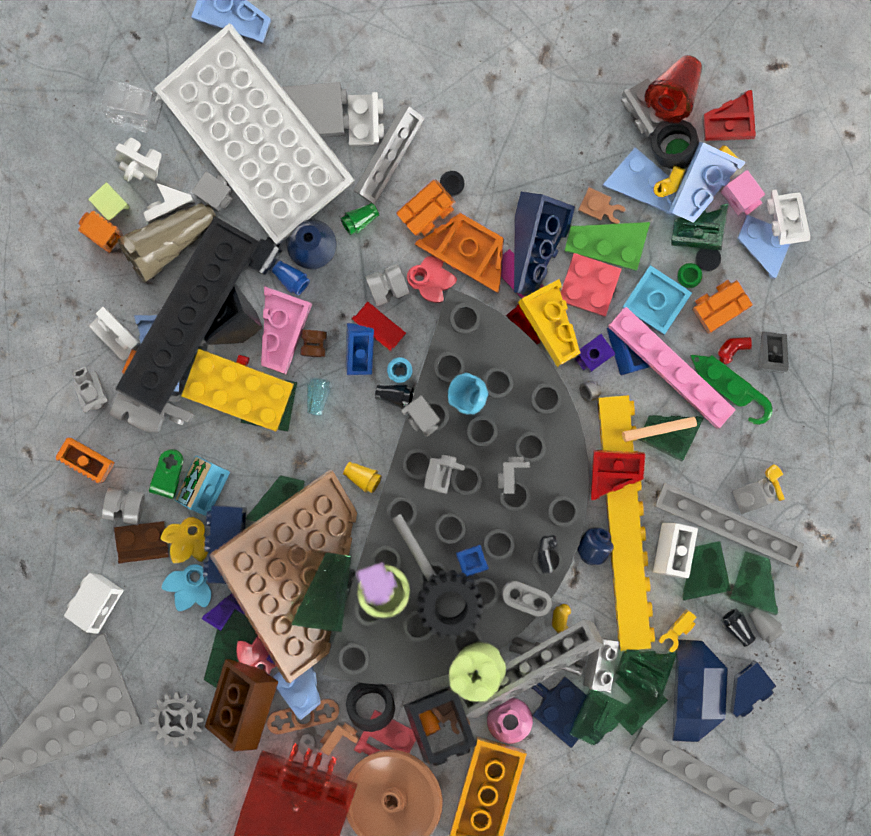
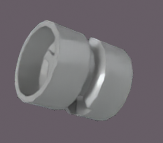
M398 263L385 268L382 274L377 271L365 276L377 307L390 302L393 296L398 299L410 294Z
M108 487L103 504L102 518L112 521H118L122 518L124 523L139 525L145 494L136 491H129L126 494L123 489Z

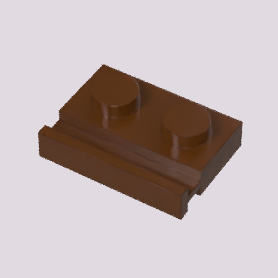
M165 521L114 527L118 564L170 557L168 543L160 539L166 528Z

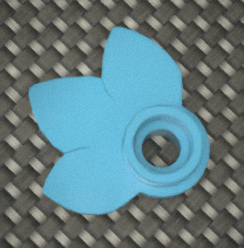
M198 564L190 565L184 571H173L165 578L162 584L163 590L175 592L174 599L177 611L189 609L195 602L201 607L206 608L212 597L211 589L206 583L207 577H203V567ZM193 572H197L200 575V579L197 582L191 579Z

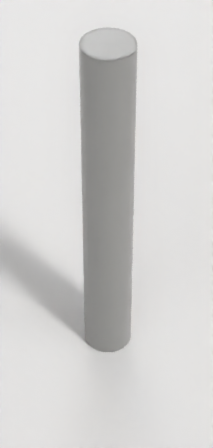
M402 515L394 517L392 520L426 579L429 581V577L433 574L437 576Z

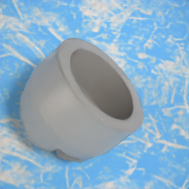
M587 381L580 385V394L586 402H592L601 395V386L596 381Z

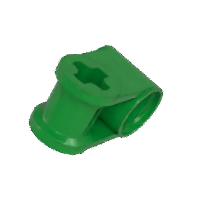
M171 449L164 451L160 455L156 471L150 483L149 493L174 499L184 463L183 455L179 451ZM173 454L177 464L172 465L170 468L168 467L169 462L165 461V458Z

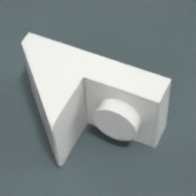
M157 184L165 202L157 201L147 206L148 210L143 212L147 222L151 224L158 219L161 220L194 204L195 201L189 194Z

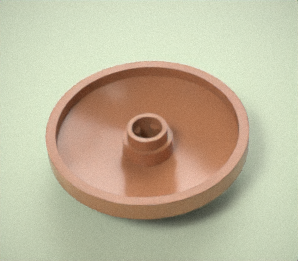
M382 750L365 757L351 770L343 790V806L347 820L358 836H431L441 818L442 793L436 777L420 759L404 751Z

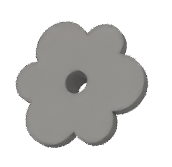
M312 726L305 730H298L296 733L297 737L293 740V746L296 749H300L303 755H307L309 752L311 754L318 753L322 737L317 734L316 729ZM309 739L310 743H306L305 740Z

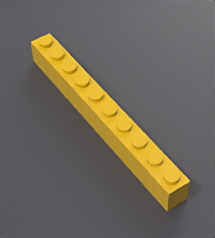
M629 395L598 398L601 450L638 452L634 451L633 441H637V439L624 442L622 438V432L636 429V425L632 426L631 416L635 415L634 400L629 401ZM641 481L628 484L618 491L605 494L608 532L611 535V543L614 545L610 555L620 651L650 649L651 642H655L654 627H649V617H653L652 603L647 602L646 592L651 590L649 576L645 577L644 567L648 566L647 551L642 549V541H646L645 526H640V516H644L643 501H638L637 492L642 490Z

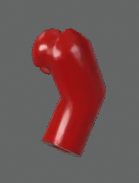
M751 337L727 339L719 349V360L723 364H729L733 361L732 357L738 350H751Z

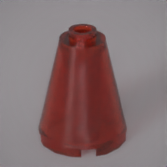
M691 55L682 56L647 87L644 95L645 103L648 108L651 106L656 111L655 116L672 123L681 122L682 119H687L690 116L703 69L701 62Z

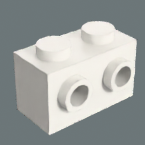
M662 523L653 573L676 578H689L698 528L677 523Z
M89 573L82 580L76 596L68 603L64 617L85 632L98 634L124 590L100 574Z

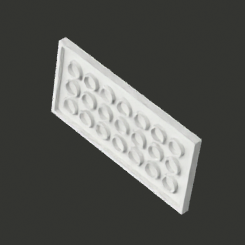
M230 23L154 88L276 244L284 241L297 226L309 220L355 181Z

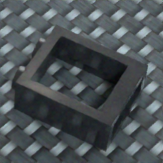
M451 686L403 705L425 763L433 764V766L442 765L448 761V757L455 754L456 756L465 755L471 752V747L477 745L458 693L454 692ZM450 701L465 740L432 753L418 714Z

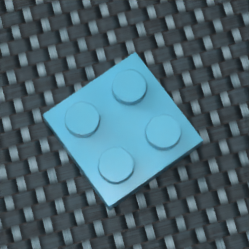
M650 265L622 308L627 307L641 321L662 335H665L692 292Z

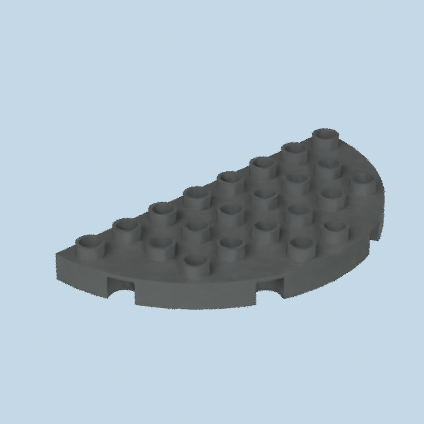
M448 289L412 399L413 402L421 395L439 418L440 421L436 424L439 428L426 437L421 429L418 431L414 430L407 420L411 415L407 414L322 675L368 684H405L448 675L450 667L459 652L473 643H487L500 650L522 633L537 617L507 605L501 595L504 585L510 581H519L546 592L552 598L567 574L579 546L587 512L589 464L584 434L570 394L549 359L537 344L516 324L483 302L454 289ZM468 373L480 378L486 384L488 397L485 405L479 412L469 415L464 414L449 404L448 389L457 375ZM442 455L457 458L456 463L465 466L464 471L452 469L447 494L424 488L430 458L441 459ZM508 457H524V462H529V468H514V493L503 494V488H498V473H503V462H508ZM402 515L436 575H439V571L443 570L445 573H450V570H456V573L460 574L462 569L456 553L477 545L481 546L488 570L467 576V578L471 577L480 590L483 601V614L480 615L481 620L479 624L476 623L474 625L475 629L472 632L467 631L466 636L461 638L458 635L453 640H450L449 636H445V639H442L436 633L434 635L431 634L429 629L425 628L418 613L419 590H422V584L425 581L428 582L395 526L392 520L394 517ZM544 535L546 537L555 535L558 546L555 549H550L554 571L543 574L538 559L540 539ZM382 562L384 565H390L399 569L406 576L410 587L409 599L403 610L394 616L386 618L375 617L366 612L358 598L360 580L357 572ZM511 590L510 597H517L518 590ZM445 592L435 601L436 612L444 617L457 616L465 607L464 597L456 592ZM536 598L533 602L534 606H540L542 600L541 598Z

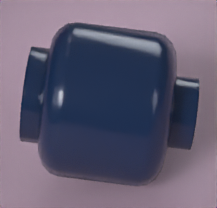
M590 528L581 538L577 550L580 558L586 564L600 565L607 560L614 545L611 543V535L607 530Z

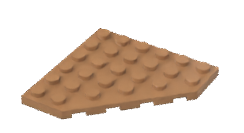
M331 470L321 475L210 554V557L284 680L288 683H291L330 652L331 643L329 641L332 628L335 627L338 612L336 606L345 574L343 572L345 561L349 557L352 542L350 537L352 526L356 522L357 511L335 473Z

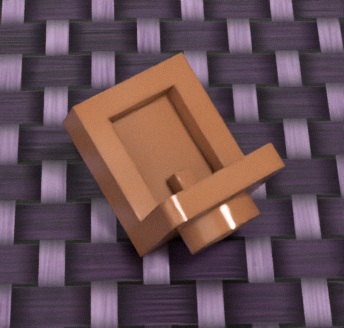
M346 722L344 725L338 723L333 731L328 729L320 740L323 744L320 751L329 756L343 735L356 743L359 739V736L356 735L357 730Z

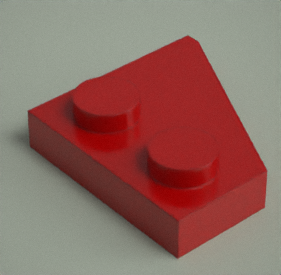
M752 90L746 91L744 95L733 101L729 100L718 109L714 108L703 115L704 141L755 139Z
M594 450L591 500H597L602 495L618 491L628 484H634L643 480L645 452Z

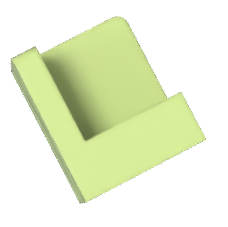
M107 182L88 199L108 221H111L124 208L126 210L130 208Z

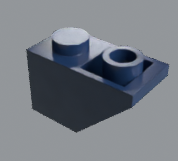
M752 661L734 676L730 712L736 718L740 715L745 717L754 709L753 704L759 700L762 702L767 700L774 693L772 689L776 685L758 662Z

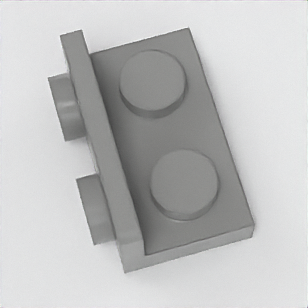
M648 78L631 89L623 91L621 102L628 113L632 111L637 119L634 121L635 126L641 134L645 133L649 137L658 125L673 119Z
M602 638L605 645L589 654L583 686H587L592 690L611 692L620 642Z

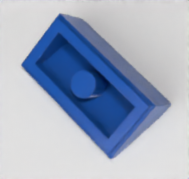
M347 323L345 359L347 375H372L373 328Z
M609 327L607 328L612 349L616 353L614 357L621 376L650 367Z

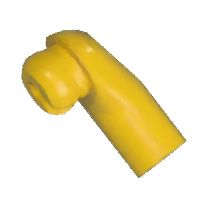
M674 166L670 177L658 181L654 185V194L658 197H665L675 193L686 170Z

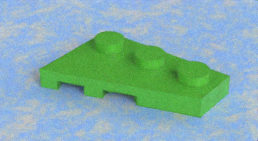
M650 222L571 226L564 252L576 253L597 261L637 271Z

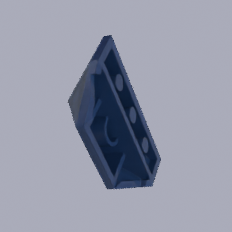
M678 639L672 741L699 742L726 719L728 668L703 641Z

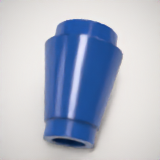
M282 261L277 262L272 269V273L291 294L295 293L298 296L309 285L310 279L307 278L306 273Z

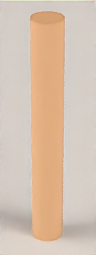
M689 417L622 432V438L624 442L695 427L697 422L695 417Z

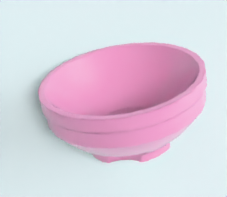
M511 698L490 710L487 715V725L492 736L498 741L507 744L517 743L525 739L531 731L533 717L529 707L517 698ZM512 714L517 717L518 725L514 729L509 730L503 726V719L505 716Z

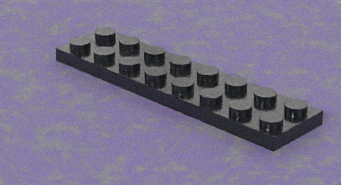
M216 216L214 217L117 384L116 391L159 415L161 414L259 242L258 240Z

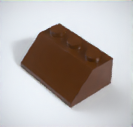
M225 659L205 728L233 752L257 750L278 681L262 669L231 659Z

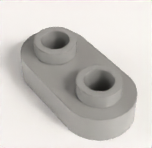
M510 581L502 588L501 595L503 601L518 610L534 616H544L552 607L550 596L535 587L519 581ZM513 589L518 590V595L515 598L510 597V592ZM541 598V605L535 607L533 604L534 600Z

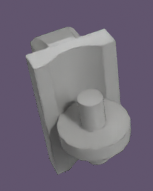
M82 367L73 372L72 375L75 380L73 384L83 411L86 413L90 409H101L106 404L107 398L96 371L89 373L86 367Z

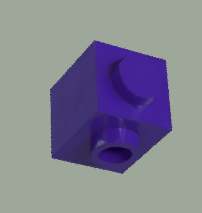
M600 334L579 349L580 354L577 355L578 357L575 358V361L582 371L587 369L590 373L616 353L603 335Z

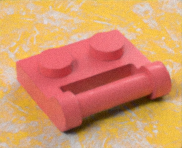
M375 709L370 719L377 718L382 712ZM392 719L389 725L382 730L374 732L363 731L354 751L358 753L363 752L367 755L381 751L366 743L369 736L395 750L410 753L416 739L412 728Z

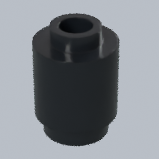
M267 237L266 240L261 238L249 258L251 261L248 266L266 276L267 272L273 269L282 253V250L279 249L280 244H276L270 237Z

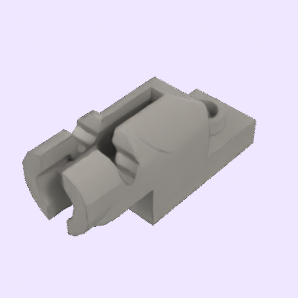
M120 393L117 395L109 413L110 416L119 420H123L128 414V424L146 432H159L167 414L170 415L169 420L182 426L184 421L191 423L194 417L193 413L168 402L159 415Z

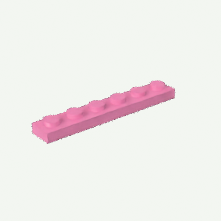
M627 307L623 308L608 325L622 341L716 429H719L733 414L735 409Z

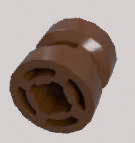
M302 330L301 338L304 340V344L301 347L300 355L325 357L326 349L323 345L327 338V332Z

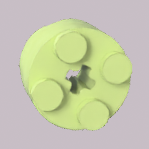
M390 565L384 566L387 572L392 571L397 586L393 588L394 592L389 596V601L374 605L373 601L367 603L361 583L359 582L358 598L361 606L366 612L375 617L386 618L398 614L406 606L409 599L410 587L406 576L399 569Z
M483 642L473 643L463 648L450 667L451 689L470 701L483 702L488 700L495 694L506 673L505 661L500 656V652L494 646Z

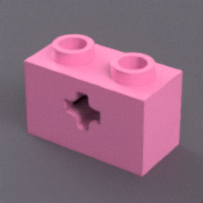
M748 170L728 183L720 191L737 215L743 212L746 215L750 214L762 204L760 199L765 195Z

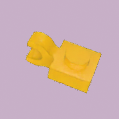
M686 609L672 624L670 629L660 636L658 641L662 644L665 639H672L673 644L668 650L674 652L679 644L678 636L682 633L686 635L693 629L696 624L693 622L696 616Z

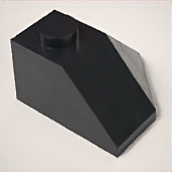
M236 284L233 286L204 337L205 343L208 345L244 343L262 329L257 312Z

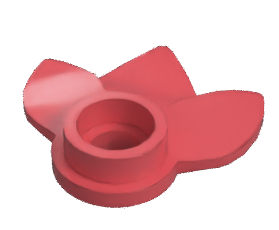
M432 255L426 257L421 265L410 268L407 273L408 284L412 288L419 290L425 300L433 303L443 302L444 296L442 291L451 288L457 282V278L451 272L442 269L443 261ZM420 275L424 279L422 281H417L415 277Z
M257 636L253 644L238 641L236 647L238 661L256 668L259 664H262L263 670L270 675L271 669L276 666L266 660L269 653L260 638Z

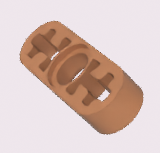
M330 698L320 700L321 704L317 706L316 711L324 709V704L326 703L330 707H334L335 711L331 713V717H327L326 713L319 714L318 718L320 720L315 721V712L313 710L310 712V721L304 724L298 722L296 714L290 707L277 710L268 717L267 726L274 734H284L332 722L338 717L339 705ZM287 712H292V721L295 726L290 727V722L284 723L282 729H278L277 725H272V722L276 719L275 716L279 715L280 719L289 718Z

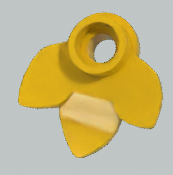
M188 517L181 524H171L164 529L160 539L171 543L170 556L173 563L184 562L191 555L199 562H203L208 555V552L205 551V527L200 519ZM195 526L197 528L196 533L189 534V527Z

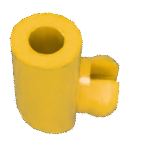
M561 604L553 611L552 627L558 634L569 628L567 620L568 615L571 614V608L567 604Z

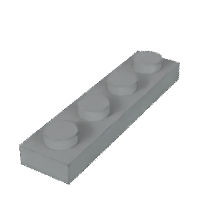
M402 105L354 188V192L370 203L376 204L424 120L422 115L410 106Z

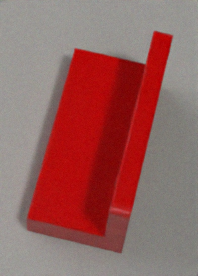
M368 301L356 316L354 315L351 318L357 325L373 328L374 340L390 353L406 335L405 331Z

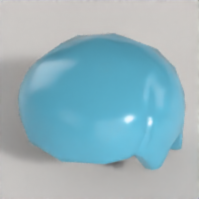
M468 373L457 375L448 389L449 404L457 408L459 412L468 415L479 412L485 405L488 397L486 384L480 378Z

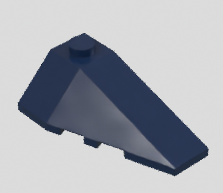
M520 192L515 212V293L528 296L539 290L548 273L546 267L551 257H556L559 251L557 246L561 238H566L570 230L575 206L543 194Z

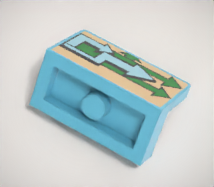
M195 456L174 500L190 510L207 516V511H210L212 506L215 505L230 471L199 456Z

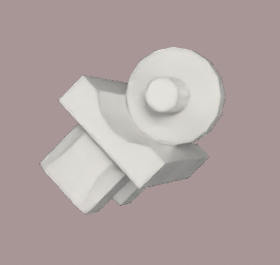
M131 137L123 145L119 143L115 149L117 151L115 160L120 162L118 168L125 172L124 180L129 182L133 176L141 180L144 175L155 181L158 176L162 154L154 149H150L144 157L138 153L141 149V144Z

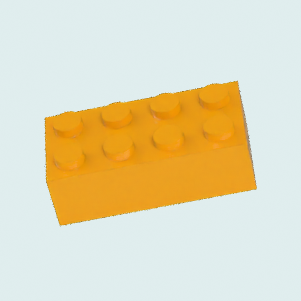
M477 736V745L474 746L449 836L504 835L527 755L526 750Z

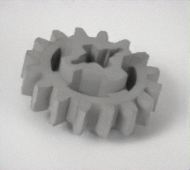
M177 691L174 694V698H171L170 694L167 693L165 694V702L158 699L156 703L159 707H152L150 710L155 714V716L148 719L149 722L155 723V726L150 731H157L159 734L155 739L159 740L163 737L165 739V746L170 741L173 742L174 748L179 746L180 741H182L184 746H187L189 744L188 738L195 740L197 736L194 732H201L203 730L198 725V723L205 721L204 717H199L198 715L203 708H196L195 704L198 700L195 699L190 702L188 700V693L183 698H180V693ZM181 703L184 706L182 708H174L169 704ZM161 712L165 716V725L163 727L160 722ZM190 712L193 715L192 727L188 723V714ZM172 714L174 716L181 715L180 723L174 725L171 722L174 719ZM171 731H179L184 735L172 736L169 733Z

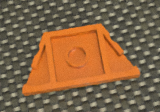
M459 213L451 218L448 223L440 225L434 229V232L416 241L415 245L497 294L499 293L504 238Z

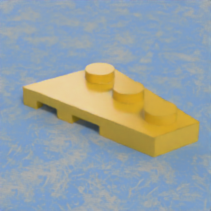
M560 279L518 301V304L557 367L580 354L573 325L568 321L566 300L562 299L560 292L562 287Z

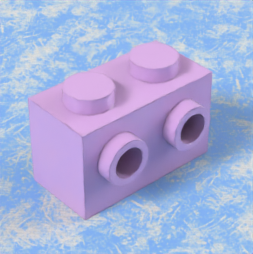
M383 562L357 572L367 603L373 601L374 605H378L390 600L389 595L393 594V588L397 585L392 571L387 572Z

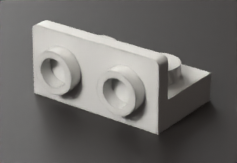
M372 92L371 95H348L349 147L379 146V139L384 138V124H379V114H383V99H378V92Z
M102 307L95 313L98 317L90 324V328L122 361H126L131 350L136 351L141 343L108 309Z

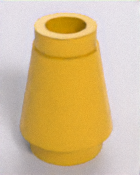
M348 462L343 471V475L365 493L368 491L374 493L382 479V476L378 474V470Z

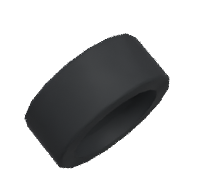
M670 119L656 127L652 133L650 143L654 157L660 165L668 169H673L674 166L684 168L690 165L698 147L699 138L696 128L690 122L683 119ZM684 134L689 137L690 144L681 153L667 154L661 149L662 142L670 135Z
M359 683L351 689L346 699L347 714L354 726L362 731L374 732L382 730L394 718L396 709L394 698L388 687L384 684ZM369 693L381 695L385 700L386 706L380 716L374 719H363L358 715L356 704L362 696Z

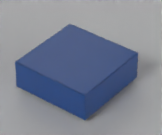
M480 545L456 553L462 572L466 576L488 570Z

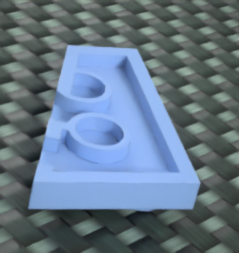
M197 0L191 16L193 20L219 29H223L230 23L242 37L262 44L271 23V19L247 0Z
M699 142L669 212L695 222L714 200L715 194L722 186L725 187L734 172L740 169L746 162L703 142Z
M635 147L602 187L612 189L624 196L634 198L653 208L676 216L669 212L678 190L665 197L656 196L653 192L654 185L669 176Z

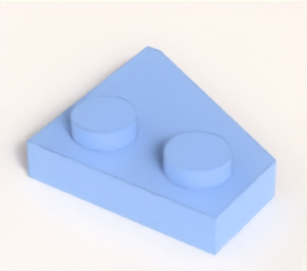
M747 215L737 240L769 273L768 275L776 279L790 244H779L778 236H773L772 224Z
M313 666L291 683L284 680L280 671L273 676L278 681L276 689L300 720L321 704Z

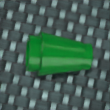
M370 203L345 212V216L341 217L340 220L349 235L358 234L379 216V212L376 206Z

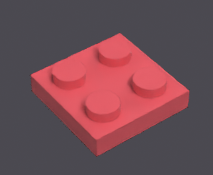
M574 253L561 289L562 299L566 300L567 305L606 317L621 268Z

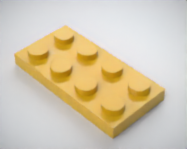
M198 349L182 397L276 432L294 384L208 351Z

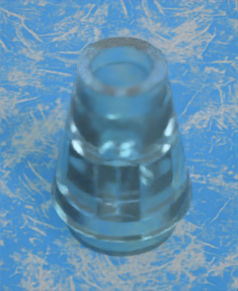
M312 377L310 383H307L308 414L322 416V411L332 389L329 380Z

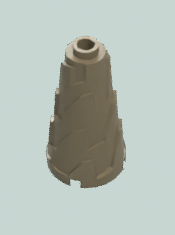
M199 203L186 210L182 209L162 221L158 219L141 229H135L123 235L117 241L128 262L130 261L134 266L132 267L142 281L147 282L162 271L165 265L179 256L180 251L196 241L199 235L208 229L216 215L209 204L204 206L203 203Z

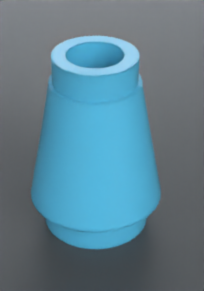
M401 357L393 359L387 367L388 376L397 383L407 381L412 375L411 363ZM403 367L405 370L404 375L398 376L395 373L396 368Z

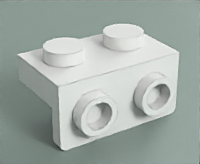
M777 189L771 190V199L767 200V209L769 215L773 214L772 232L773 236H778L779 244L810 241V231L801 192L778 196Z

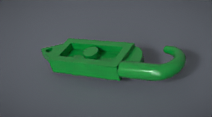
M690 355L697 374L735 406L742 407L754 400L764 408V415L761 418L749 417V422L761 425L771 418L773 407L770 400L713 355H710V357Z

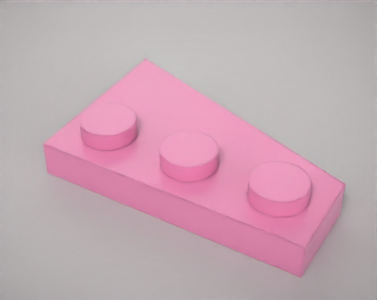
M264 286L265 309H263L264 334L262 335L261 365L287 375L312 303Z

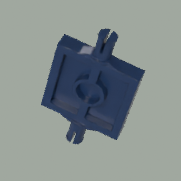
M564 676L550 690L540 682L536 684L537 686H532L531 689L542 697L540 706L532 716L567 746L572 748L585 735L590 737L596 744L600 742L599 739L602 740L604 736L592 726L595 719L603 711V708Z

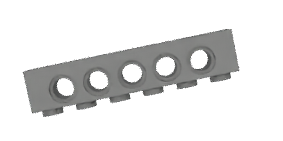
M584 619L505 664L506 673L495 694L488 700L483 702L470 701L458 694L465 715L478 718L603 647L605 644L595 624Z

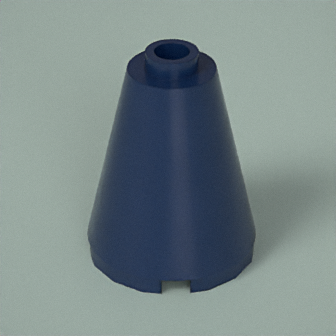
M309 219L293 230L287 237L286 245L288 254L294 263L302 268L318 269L324 267L332 260L336 251L337 241L334 232L327 224L319 220ZM313 237L311 242H305L308 238Z

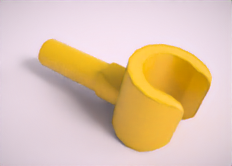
M773 464L766 469L765 475L773 484L778 500L782 501L785 498L777 479L783 473L777 465Z

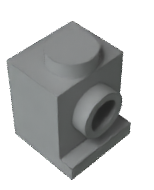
M422 395L401 410L403 415L407 413L411 415L407 420L414 430L418 431L421 429L426 437L439 428L436 425L440 421Z

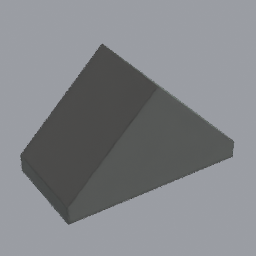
M762 332L757 370L775 373L787 372L789 368L787 334Z

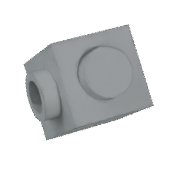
M207 171L191 191L196 197L209 204L217 212L221 208L226 209L233 199L231 196L233 191L228 187L229 183L219 174L215 178Z

